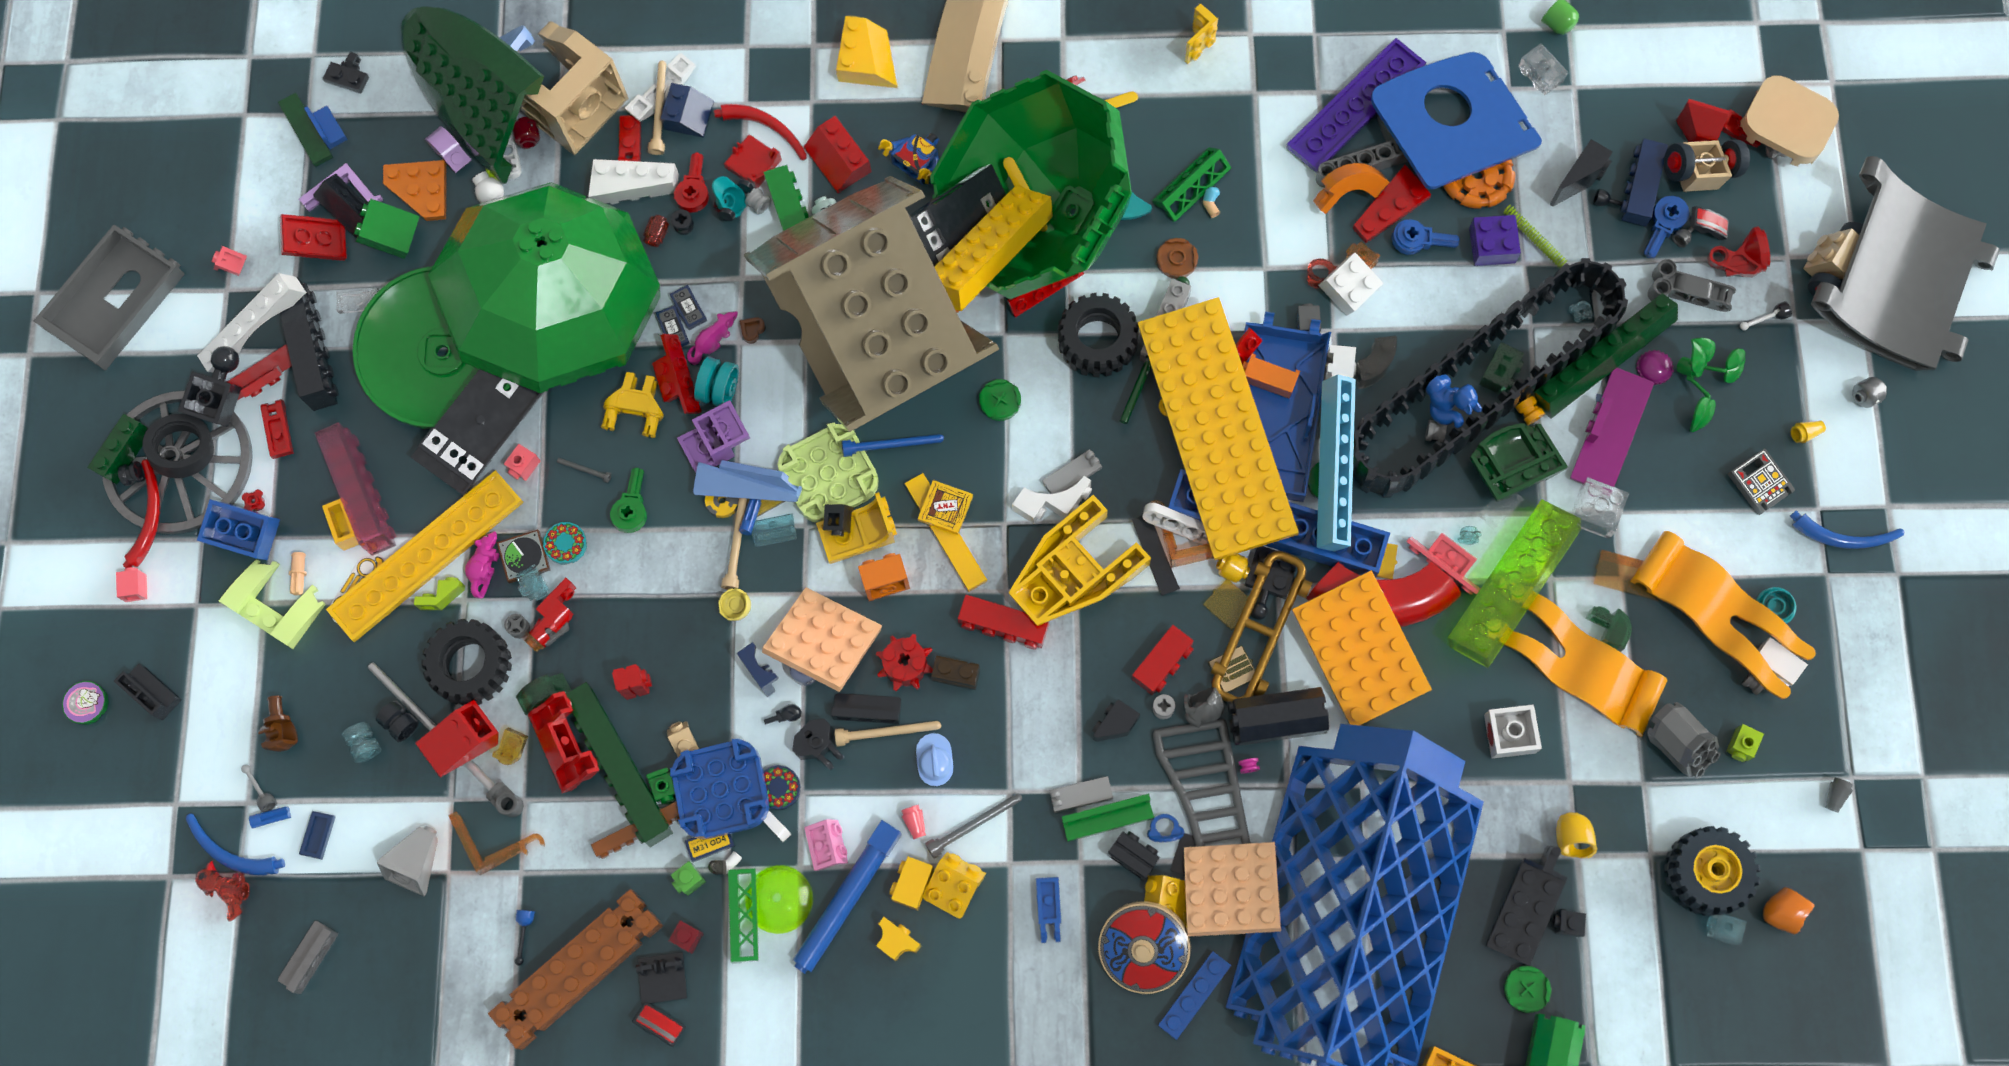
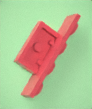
M1444 533L1440 534L1429 549L1412 536L1406 541L1410 544L1409 548L1418 555L1422 553L1427 557L1426 561L1428 563L1434 562L1453 581L1458 580L1462 583L1461 587L1467 593L1478 595L1482 590L1465 577V574L1476 562L1477 558Z

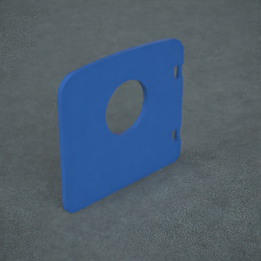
M1477 52L1453 56L1407 72L1377 86L1371 95V103L1423 185L1428 189L1439 188L1534 151L1542 143L1540 135L1531 126L1527 116L1503 80L1499 78L1491 62L1484 55ZM1490 72V74L1494 78L1493 81H1490V79L1486 75L1487 73ZM1437 88H1448L1458 92L1469 104V119L1458 126H1446L1436 122L1425 109L1424 99L1426 94ZM1523 122L1527 130L1524 131L1519 123Z

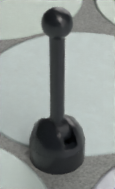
M1603 189L1597 190L1593 205L1605 206L1608 203L1621 206L1622 202L1611 199L1609 192Z

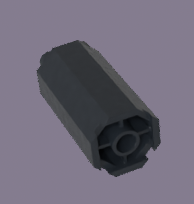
M1322 687L1228 701L1229 714H1232V719L1229 720L1230 732L1233 733L1234 744L1242 746L1327 734V731H1329L1328 709H1325L1324 703H1326V698Z

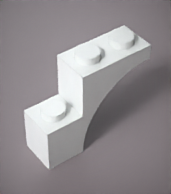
M1083 476L1070 489L1055 494L1037 493L1024 487L1013 502L1012 509L1033 524L1037 519L1041 520L1047 511L1045 508L1050 509L1062 518H1066L1080 506L1078 504L1082 499L1086 500L1092 491V488H1090L1091 480Z

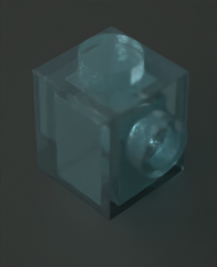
M535 564L516 575L517 581L520 584L517 588L523 597L528 596L529 600L532 601L533 599L540 600L548 594L549 585Z
M1726 914L1714 915L1709 917L1706 930H1709L1707 937L1734 946L1741 944L1747 921Z

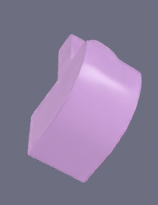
M440 126L425 138L431 148L444 159L455 173L471 161L469 156L459 146V143L445 128Z

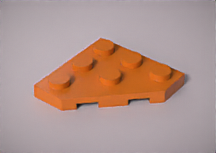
M444 160L383 165V184L386 188L396 194L425 221L446 219V162Z

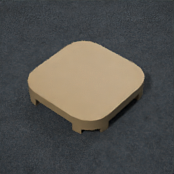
M1771 76L1757 90L1752 103L1741 120L1740 127H1743V131L1748 136L1746 140L1749 143L1753 144L1757 140L1792 158L1790 164L1798 167L1799 164H1812L1821 154L1838 122L1839 114L1833 102L1789 78Z

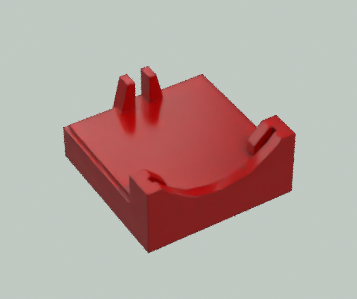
M749 134L741 144L737 142V148L733 147V154L727 159L724 166L742 180L749 181L754 188H759L766 180L764 172L776 168L782 161L780 151L774 147L772 149Z

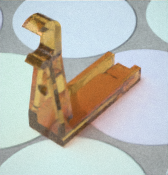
M1154 500L1150 502L1165 506L1164 503L1159 500ZM1161 528L1171 568L1213 559L1209 543L1176 551L1177 545L1173 532Z
M457 811L448 815L475 871L479 875L490 871L521 852L528 856L529 851L526 850V845L534 840H539L540 845L545 847L543 837L539 834H532L485 857L483 862L462 817Z

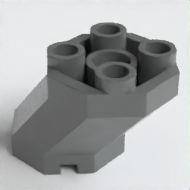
M1675 702L1674 705L1668 703L1654 716L1652 722L1655 723L1653 729L1649 727L1647 732L1650 742L1657 746L1688 777L1701 778L1705 770L1719 759L1720 752L1718 751L1719 743L1717 737L1711 734L1685 706L1678 702Z

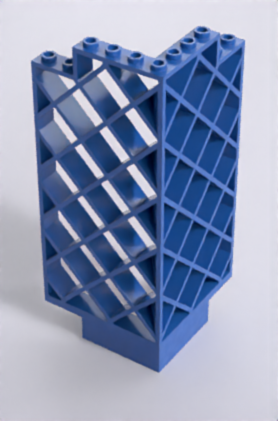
M1340 724L1334 749L1298 746L1272 842H1275L1278 890L1289 882L1295 897L1280 908L1281 932L1246 933L1226 1008L1235 1011L1234 1016L1243 1019L1252 1016L1251 1020L1259 1022L1253 1044L1262 1047L1261 1052L1274 1056L1275 1052H1279L1280 1057L1293 1060L1295 1056L1298 1057L1297 1061L1311 1065L1312 1061H1315L1316 1066H1387L1388 1063L1393 1064V1066L1418 1065L1484 801L1459 788L1465 761L1415 731ZM1336 764L1351 767L1335 779L1329 765ZM1381 769L1396 772L1380 784L1373 770ZM1319 775L1325 788L1306 802L1304 798L1306 786ZM1408 777L1417 782L1412 788H1410ZM1364 780L1370 793L1350 809L1344 795ZM1440 795L1448 799L1444 806L1442 805ZM1421 802L1425 821L1419 825L1415 806ZM1334 804L1340 818L1321 833L1315 818ZM1379 810L1385 825L1365 839L1359 825ZM1453 820L1455 831L1451 841L1447 824ZM1396 821H1398L1402 837L1397 843H1395L1391 827ZM1304 828L1310 842L1292 856L1289 850L1292 837ZM1348 834L1355 849L1338 863H1335L1329 849ZM1430 839L1434 856L1428 860L1424 843ZM1407 857L1411 875L1405 879L1401 861ZM1319 858L1325 873L1306 887L1300 872ZM1364 865L1370 881L1351 895L1344 880ZM1439 875L1441 886L1437 895L1433 879ZM1381 877L1384 878L1387 894L1383 898H1380L1376 883ZM1333 889L1340 905L1321 919L1315 903ZM1416 894L1420 911L1414 915L1410 898ZM1303 913L1310 929L1291 942L1285 927ZM1393 913L1397 930L1390 935L1386 918ZM1348 921L1355 938L1336 952L1329 935ZM1426 930L1427 940L1423 950L1419 934ZM1369 933L1373 950L1365 956L1361 939ZM1274 937L1280 953L1265 965H1262L1259 958L1262 945ZM1318 945L1325 962L1306 976L1299 959ZM1402 950L1406 966L1399 971L1395 955ZM1288 969L1294 986L1279 998H1276L1270 982ZM1378 970L1382 986L1375 991L1371 975ZM1333 978L1340 995L1321 1009L1314 992ZM1412 986L1413 995L1411 1003L1408 1005L1405 990ZM1354 990L1358 1007L1350 1013L1346 996ZM1258 992L1265 1009L1258 1011L1245 1008L1247 1000ZM1302 1002L1309 1020L1291 1033L1284 1015ZM1388 1006L1392 1021L1384 1027L1381 1011ZM1364 1027L1367 1043L1359 1048L1356 1033ZM1275 1034L1279 1041V1045L1273 1044ZM1317 1036L1324 1051V1056L1300 1051L1299 1049ZM1396 1042L1399 1047L1397 1055L1391 1053L1390 1050ZM1338 1048L1343 1064L1330 1059L1331 1054Z

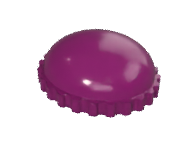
M1659 350L1645 352L1636 363L1637 374L1654 382V385H1660L1668 381L1674 371L1671 358Z

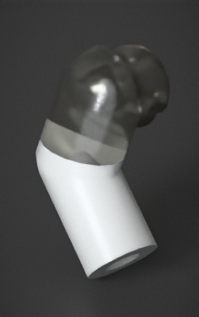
M733 851L727 860L710 861L708 869L714 875H726L728 870L735 868L742 857Z

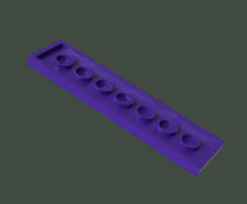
M1395 38L1287 143L1286 148L1317 173L1320 164L1331 160L1377 114L1371 103V95L1374 89L1391 79L1425 66L1427 62L1399 39Z

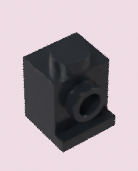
M825 504L823 530L831 532V536L844 537V532L850 533L851 514L854 512V507L844 504Z

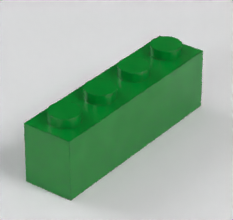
M787 165L765 171L764 176L783 231L809 218L806 206L801 207L800 201L803 200L800 189H795L794 183H797L794 172H789Z

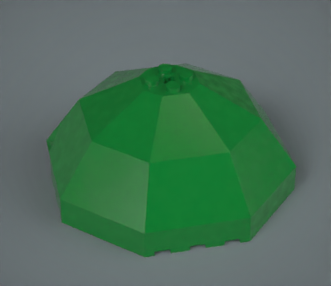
M1048 70L1040 72L1039 76L1032 79L1026 78L1015 83L1014 87L1007 90L1001 89L990 94L989 98L982 101L978 99L972 102L930 175L931 184L934 185V195H932L934 199L979 168L992 164L1007 195L1015 186L1003 166V161L1005 158L1011 157L1016 162L1030 190L1051 196L1053 217L1046 223L1047 230L1045 232L1039 231L986 285L1009 299L1088 270L1101 255L1126 212L1132 195L1120 111L1105 100ZM949 192L948 194H946L945 196H943L942 198H940L939 200H937V201L934 202L933 204L937 203L938 201H940L941 199H943L944 197H946L947 195H949L951 192ZM986 200V206L989 207V202ZM1076 208V212L1072 215L1071 209Z
M553 182L467 207L428 274L432 291L461 362L538 393L546 392L549 388L558 385L564 386L576 382L577 379L588 375L591 377L603 373L606 369L626 365L660 299L659 281L629 213L598 200L586 198L583 194ZM537 241H545L546 246L541 245V247H537Z

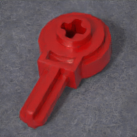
M698 152L691 155L689 175H684V180L676 186L674 191V198L678 207L689 213L702 210L709 201V192L704 184L703 176H701L703 155Z

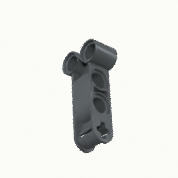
M1670 259L1661 260L1652 272V278L1655 282L1647 292L1648 298L1651 301L1661 294L1656 289L1660 288L1663 294L1673 299L1721 312L1732 310L1731 300L1736 289L1731 285L1677 271L1676 264ZM1661 269L1665 270L1668 274H1664Z

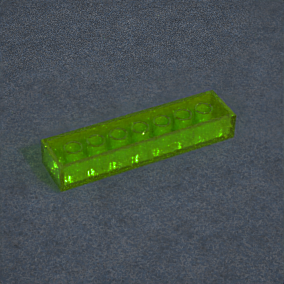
M1541 499L1448 636L1450 648L1489 668L1581 531V518Z

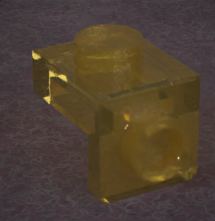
M508 727L504 731L499 749L493 752L492 757L498 759V762L504 765L514 764L521 759L528 736Z

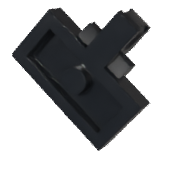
M350 52L346 62L342 61L341 65L330 62L322 79L326 83L361 94L369 76L367 73L359 71L360 67L358 65L361 59L358 54Z

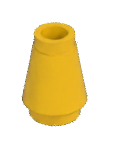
M1821 420L1796 423L1791 428V437L1796 443H1806L1824 433L1826 426Z

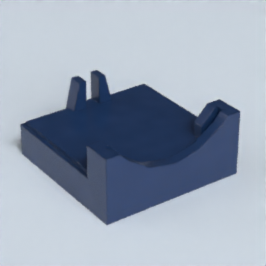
M752 642L737 652V655L768 697L775 692L772 683L779 678L776 673H773V670L765 671L770 667L769 665L762 667L758 665L755 658L757 647Z

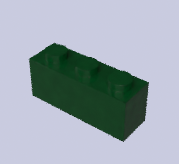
M123 414L87 468L117 485L120 481L118 476L119 466H129L143 447V438L148 428Z

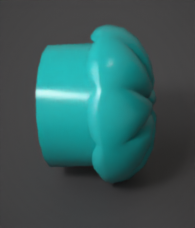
M1767 588L1756 599V601L1769 608L1786 624L1793 619L1796 613L1794 597L1783 588Z

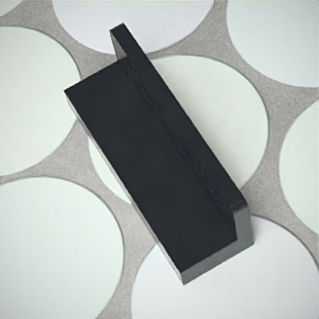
M334 174L322 182L313 196L357 238L354 231L357 223H362L364 216H361L360 213L363 204L366 203L337 174Z
M837 693L831 716L833 720L899 724L901 698Z

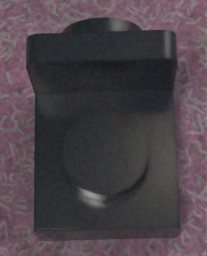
M1566 909L1557 910L1552 919L1555 934L1585 937L1586 913L1566 911Z

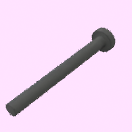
M562 458L557 460V463L600 477L606 483L611 480L612 475L609 472L604 474Z

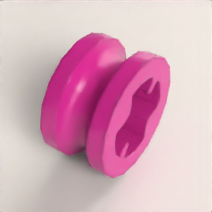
M1258 758L1239 761L1238 764L1242 766L1240 773L1245 774L1259 771L1260 766H1257Z

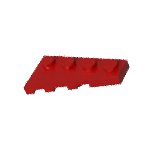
M1404 165L1354 224L1353 229L1367 243L1431 197V193L1410 169Z

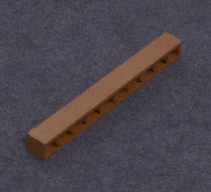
M677 801L660 809L669 826L673 824V821L680 819ZM630 824L591 844L596 857L604 859L610 853L622 850L621 847L634 844V841L638 839L635 834L638 831L635 824Z

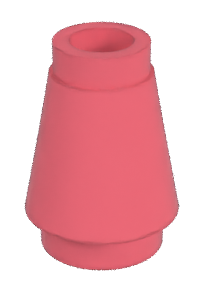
M919 805L901 810L903 814L901 817L913 839L925 836L922 809L920 810Z

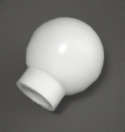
M486 171L472 179L476 185L475 194L480 203L504 196L502 184L497 179L489 177Z

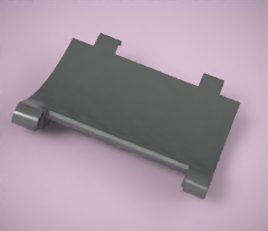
M1874 156L1866 157L1859 178L1874 197L1840 289L1830 283H1820L1817 286L1811 305L1829 324L1852 341L1883 358L1915 371L1935 370L1940 355L1948 361L1960 362L1966 350L1968 339L1949 330L1973 264L1980 269L1992 271L2000 249L1993 244L1981 241L1987 223L1965 217L1928 200L1901 181L1882 159Z

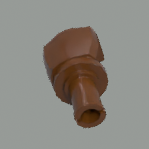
M270 696L267 698L269 716L263 719L264 725L258 734H266L265 742L261 743L263 749L284 752L297 744L298 735L290 716L283 714L282 696Z

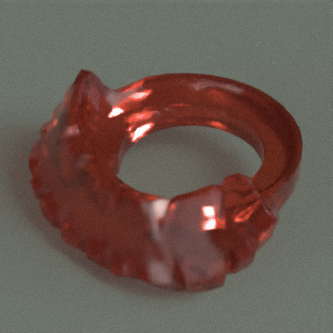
M1322 258L1311 261L1307 268V281L1313 288H1320L1319 284L1325 279L1319 278L1313 273L1312 268L1314 266H1326L1329 274L1338 267L1334 266L1329 260Z

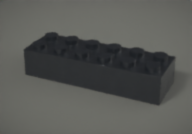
M296 277L306 293L292 307L280 312V317L299 398L313 411L338 404L336 396H339L337 386L332 381L334 371L331 365L328 364L330 354L327 347H324L323 340H326V337L319 325L321 316L315 308V303H317L315 293L309 290L306 283H303Z

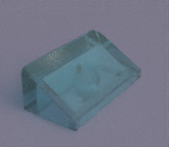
M793 513L755 521L752 530L755 546L760 547L797 539Z

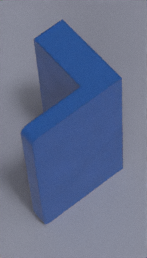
M327 105L313 113L308 106L304 108L329 149L348 140Z

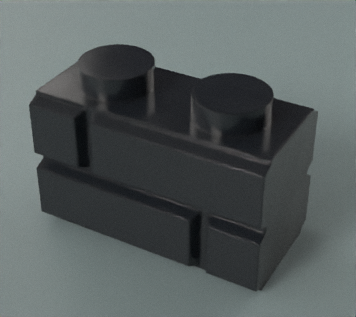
M1122 831L1108 851L1107 856L1145 881L1160 859L1157 855L1158 850L1149 844L1145 847L1139 843L1140 838L1134 833L1128 831L1126 834Z

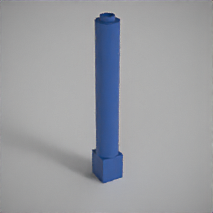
M881 820L869 838L862 854L793 958V961L796 962L795 968L804 974L807 970L813 971L884 859L889 856L902 836L899 830Z

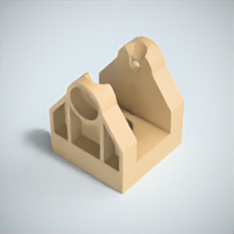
M549 21L538 35L544 40L543 46L569 71L551 90L541 85L538 95H525L520 110L529 119L536 121L538 127L575 156L629 98L614 61L610 56L575 30Z

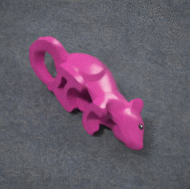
M728 312L724 315L721 313L717 314L718 320L698 334L694 343L695 346L690 348L687 353V359L691 364H699L702 354L709 355L720 347L719 342L721 339L730 336L728 328L733 326L738 312ZM695 350V356L692 357V352Z
M495 531L475 541L477 549L465 566L466 576L471 582V593L478 599H482L485 596L493 576L494 568L491 567L492 561L497 562L499 559V553H496V549H492L497 540V533ZM481 584H483V587H482L481 591L479 592V591H478V587H479Z

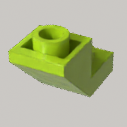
M446 577L445 580H438L437 595L425 593L422 594V597L415 596L414 605L420 610H443L465 590V585L455 577Z

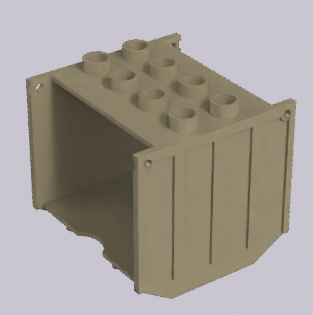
M892 176L885 178V181L842 199L773 236L754 251L743 254L746 260L762 274L779 308L793 314L799 321L801 326L799 346L825 393L819 399L849 432L999 350L995 342L993 343L991 339L960 320L905 209L907 206L925 197L922 190Z

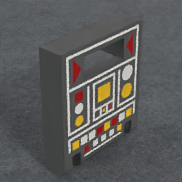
M1765 448L1727 473L1758 515L1764 513V509L1765 511L1786 498L1788 494L1795 491L1792 484ZM1754 461L1757 467L1760 468L1747 476L1743 468Z

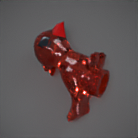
M213 861L209 862L206 868L196 874L195 882L197 887L206 896L210 895L213 897L214 891H216L220 899L226 903L228 909L227 920L229 922L242 914L240 905L243 900L249 897L250 893L249 884L245 882V874L235 873L232 877H222L216 871Z

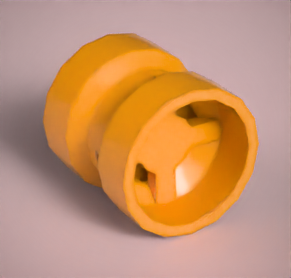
M1534 396L1525 399L1515 407L1520 414H1524V421L1527 425L1536 422L1546 414L1542 408L1536 406L1537 400Z

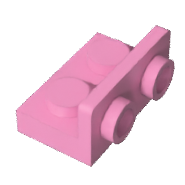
M826 819L804 827L814 871L848 863L847 849L843 843L842 828L838 820Z

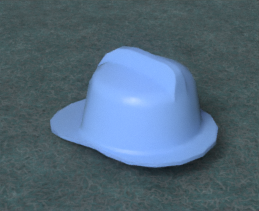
M931 733L925 735L920 739L916 748L918 772L920 778L925 783L931 786H940L950 780L953 774L951 746L949 741L940 734Z

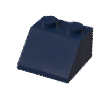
M671 83L660 118L664 129L704 138L714 100L691 86Z

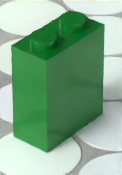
M370 199L368 205L363 204L360 215L364 217L362 223H357L354 234L357 235L356 242L405 259L420 216Z

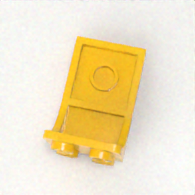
M879 492L875 493V499L871 503L852 512L850 533L844 532V537L831 536V532L824 531V520L816 523L829 564L895 543L894 535H897L892 516L887 517L890 515L886 498H881Z

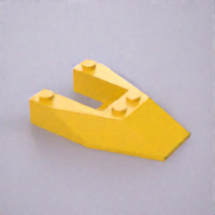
M1094 495L1043 536L1009 591V595L1037 626L1103 600L1134 579L1150 565L1151 557L1136 542L1103 569L1078 542L1107 518L1108 510Z

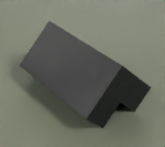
M138 664L130 673L123 671L114 680L120 688L150 715L160 720H164L182 701L179 696L141 664Z

